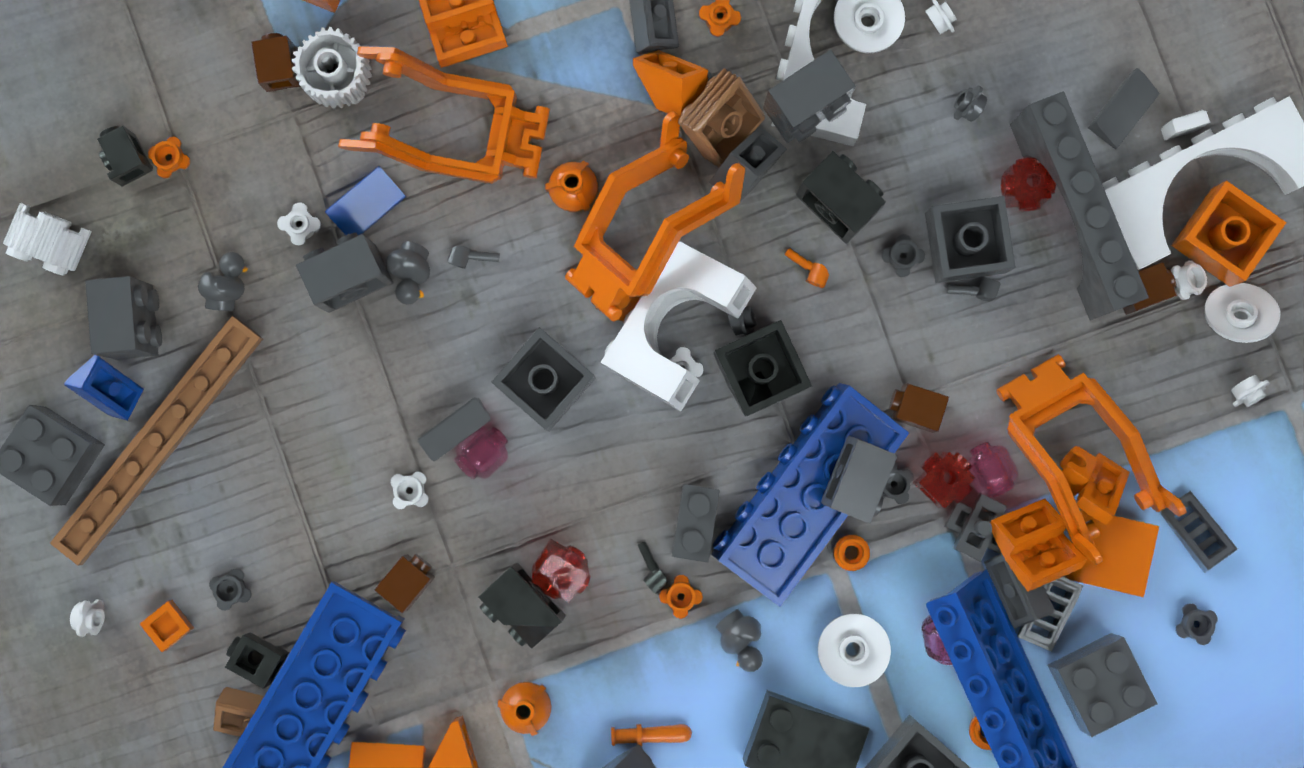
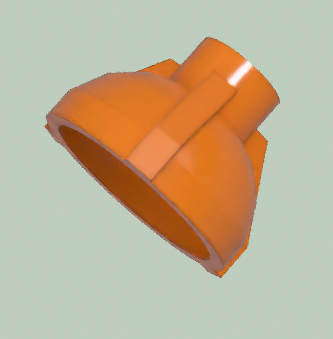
M585 161L581 163L567 162L558 166L552 172L549 182L545 184V190L549 192L556 206L568 212L582 210L586 212L590 209V205L594 202L598 193V182L594 172L588 167L589 163ZM569 177H575L579 180V183L576 187L569 188L565 185L566 180Z
M520 682L510 687L503 698L498 700L497 707L500 708L502 719L511 730L521 734L530 733L531 736L539 733L538 730L547 723L551 714V701L545 691L546 687L543 684L539 686L532 682ZM520 705H526L530 708L531 713L528 717H521L518 714L517 708Z

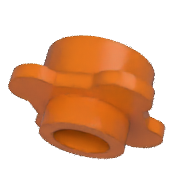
M716 0L709 6H702L699 10L700 19L706 21L713 36H722L732 25L737 26L741 21L740 12L734 11L729 4L730 0ZM722 13L723 18H718L717 14Z
M169 137L167 141L157 143L148 151V157L158 167L157 174L162 178H169L172 172L178 169H187L190 165V158L184 155L181 149L182 143L176 137ZM172 155V159L167 161L166 156Z
M678 575L668 589L661 590L659 598L662 603L668 604L673 609V614L676 618L682 619L688 615V610L694 604L702 602L703 595L700 590H695L689 584L687 576ZM679 593L684 594L685 597L683 600L678 599L677 596Z

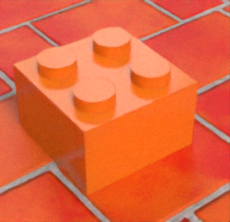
M1226 180L1210 189L1171 246L1231 287L1248 279L1287 222Z

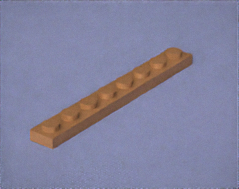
M231 316L52 539L50 544L77 566L83 565L261 343L263 338L237 317Z

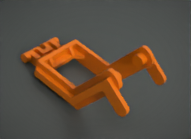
M358 47L357 55L366 59H375L383 64V74L386 76L401 78V74L434 90L490 100L495 108L486 155L476 163L428 154L390 137L391 127L380 123H372L371 132H361L360 140L340 139L339 148L349 151L380 153L420 171L490 184L501 180L504 166L524 169V177L537 179L542 147L531 145L530 140H544L550 112L549 108L536 106L535 113L523 111L516 108L517 96L510 85L444 73L395 47Z
M674 111L669 112L663 119L660 147L609 174L573 246L583 256L577 268H572L566 273L565 279L586 298L592 296L591 303L613 322L617 321L622 315V310L618 306L624 296H648L651 294L682 236L740 204L745 167L740 163H735L727 172L725 184L721 181L717 182L708 195L663 220L637 270L604 242L603 236L626 192L674 166L677 169H681L687 164L689 160L687 142L679 137L680 125L678 120L680 116Z
M1057 354L1031 369L1035 379L1030 381L1025 374H1022L996 389V392L1003 402L1010 398L1018 409L1009 415L1010 420L1007 428L1009 436L1046 482L1074 546L1097 565L1103 561V558L1093 540L1100 536V532L1092 520L1085 523L1065 475L1034 437L1035 430L1039 426L1079 403L1091 405L1122 444L1141 490L1134 494V499L1142 510L1151 507L1156 512H1160L1166 507L1178 517L1186 514L1187 511L1181 500L1160 484L1138 429L1094 378H1088L1085 373H1082L1070 380L1062 370L1066 364L1063 358Z

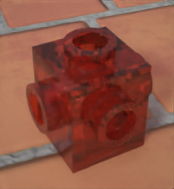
M1036 158L1016 160L1015 164L1010 166L1001 177V194L1005 197L1006 208L1019 207V211L1039 210L1044 203L1052 198L1051 194H1054L1056 190L1055 181L1041 163H1038ZM1028 178H1032L1033 187L1028 185Z
M935 452L921 465L924 472L913 482L938 508L945 509L953 500L959 503L971 492L973 488L969 484L976 477L969 471L972 465L960 453L956 452L953 455L951 452H943L939 455ZM946 472L949 475V481L947 483L944 480V475Z
M552 539L549 540L532 566V583L538 585L547 596L553 599L561 598L568 603L571 602L576 593L581 594L586 589L591 577L588 559H586L582 551L571 545L565 547Z

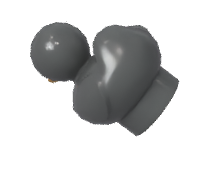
M410 241L403 242L400 249L391 252L386 259L387 272L403 280L397 285L395 294L396 298L406 305L413 304L419 298L424 297V293L418 285L426 282L430 275V267L426 261L429 251L420 244Z
M228 252L221 257L219 262L220 270L224 275L212 276L210 272H205L199 280L198 291L206 299V309L233 311L235 310V301L240 299L244 293V283L238 276L242 272H246L248 268L245 266L241 255L235 252Z
M736 609L716 625L717 630L721 633V647L726 653L738 654L737 667L740 666L747 672H754L761 667L763 657L757 648L748 645L752 641L760 639L761 624L754 617L743 616L739 609Z

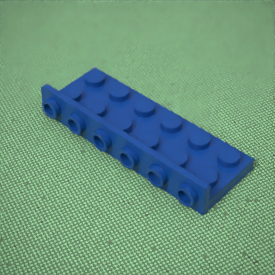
M839 383L837 386H831L825 392L821 399L823 405L815 415L811 414L804 420L799 429L801 432L799 437L793 444L789 443L784 447L778 456L779 464L772 473L767 472L760 479L756 486L758 492L750 502L745 501L739 507L734 516L736 519L734 524L728 531H722L713 543V548L715 549L711 555L779 607L848 516L820 503L847 436L860 439L895 453L909 434L907 430L850 385Z
M987 569L974 573L947 595L927 602L928 612L999 768H1077Z
M332 581L222 768H326L332 757L326 754L333 742L340 745L350 728V725L345 723L351 710L358 713L369 693L364 691L365 686L370 678L377 681L384 670L387 661L383 660L382 657L389 646L396 649L406 630L401 627L405 618L400 615L396 617Z

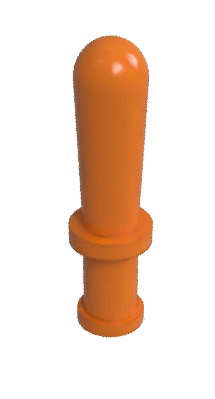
M636 724V728L627 729L611 727L612 746L625 743H637L642 746V743H684L690 740L692 736L691 728L685 724L642 728L641 724Z

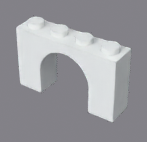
M679 241L651 294L641 296L635 308L626 315L622 329L615 340L611 341L607 346L601 363L615 374L675 409L682 411L700 380L688 370L661 355L657 343V333L662 319L673 307L689 300L707 302L738 319L757 288L745 275Z

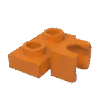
M1074 446L1060 462L1062 472L1066 477L1073 496L1079 493L1076 500L1078 507L1089 516L1107 525L1115 516L1130 472L1100 452L1093 456L1081 447Z

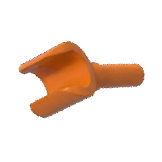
M789 248L785 256L803 269L810 271L806 282L813 286L824 288L829 277L828 269L822 264L806 260Z

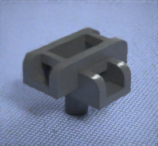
M983 494L977 496L972 508L956 501L954 509L944 527L958 533L953 549L981 562L987 548L1001 554L998 545L994 544L995 538L992 534L990 522L1002 516L1007 506ZM982 508L985 509V510H987V511H989V512H991V513H993V515L990 514V513H988V512H986V511H984V510H982ZM968 514L963 527H960L965 515Z

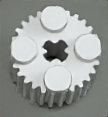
M322 27L320 32H315L314 37L309 35L308 41H302L303 47L299 46L298 51L293 52L296 58L292 59V63L295 65L292 67V70L297 74L296 79L302 89L319 105L323 104L325 107L330 105L335 109L337 105L343 108L344 104H347L348 107L351 104H357L364 98L365 92L368 90L366 85L371 83L368 79L372 77L370 61L357 55L360 45L349 34L346 33L344 35L339 28L334 31L332 27H329L328 31H326ZM334 64L338 65V68L334 72H327V70L333 69Z
M19 203L3 242L4 245L8 246L6 254L26 262L28 260L31 261L32 257L44 261L42 268L62 276L67 274L68 270L75 271L92 231L81 228L79 233L69 229L72 222L47 212H39L38 216L28 213L31 206Z

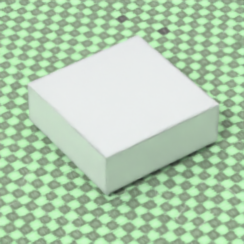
M1201 110L1169 121L1161 128L1164 141L1198 131L1209 124L1210 120L1207 111Z

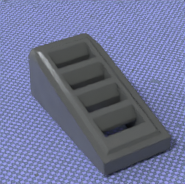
M1189 491L1179 499L1185 508L1189 505L1194 510L1191 514L1178 521L1175 518V514L1168 508H1165L1160 513L1195 562L1206 573L1238 548L1193 493ZM1199 517L1202 524L1188 533L1184 527ZM1208 530L1211 536L1197 545L1193 539ZM1217 542L1220 548L1207 557L1203 551Z
M1065 577L1043 585L1049 599L1061 604L1058 611L1054 609V613L1050 614V616L1055 618L1053 624L1039 619L1023 625L1017 634L1019 638L1052 652L1083 588V585ZM1052 585L1066 590L1064 597L1050 592ZM1034 624L1048 630L1047 638L1030 631L1032 625Z

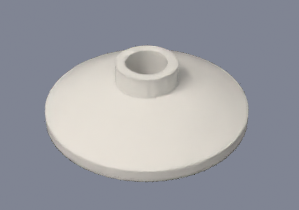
M838 0L834 10V26L840 39L851 49L863 53H876L889 48L899 38L905 24V11L901 0ZM865 16L871 17L874 25L870 27L864 26L861 19Z
M1240 283L1231 287L1228 285L1218 287L1208 296L1204 307L1206 321L1217 334L1231 341L1242 343L1257 342L1269 337L1276 330L1281 315L1278 303L1267 291L1247 283Z
M845 614L835 618L824 628L819 638V662L825 673L833 681L843 686L863 687L875 682L885 672L890 661L891 646L887 633L878 622L862 614ZM855 642L859 646L858 653L853 656L848 655L846 652L847 645Z

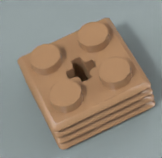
M724 68L716 77L711 78L707 82L705 90L693 104H689L684 108L678 123L704 159H708L710 163L712 162L720 168L728 155L763 122L765 114L741 77H737L736 74H732Z

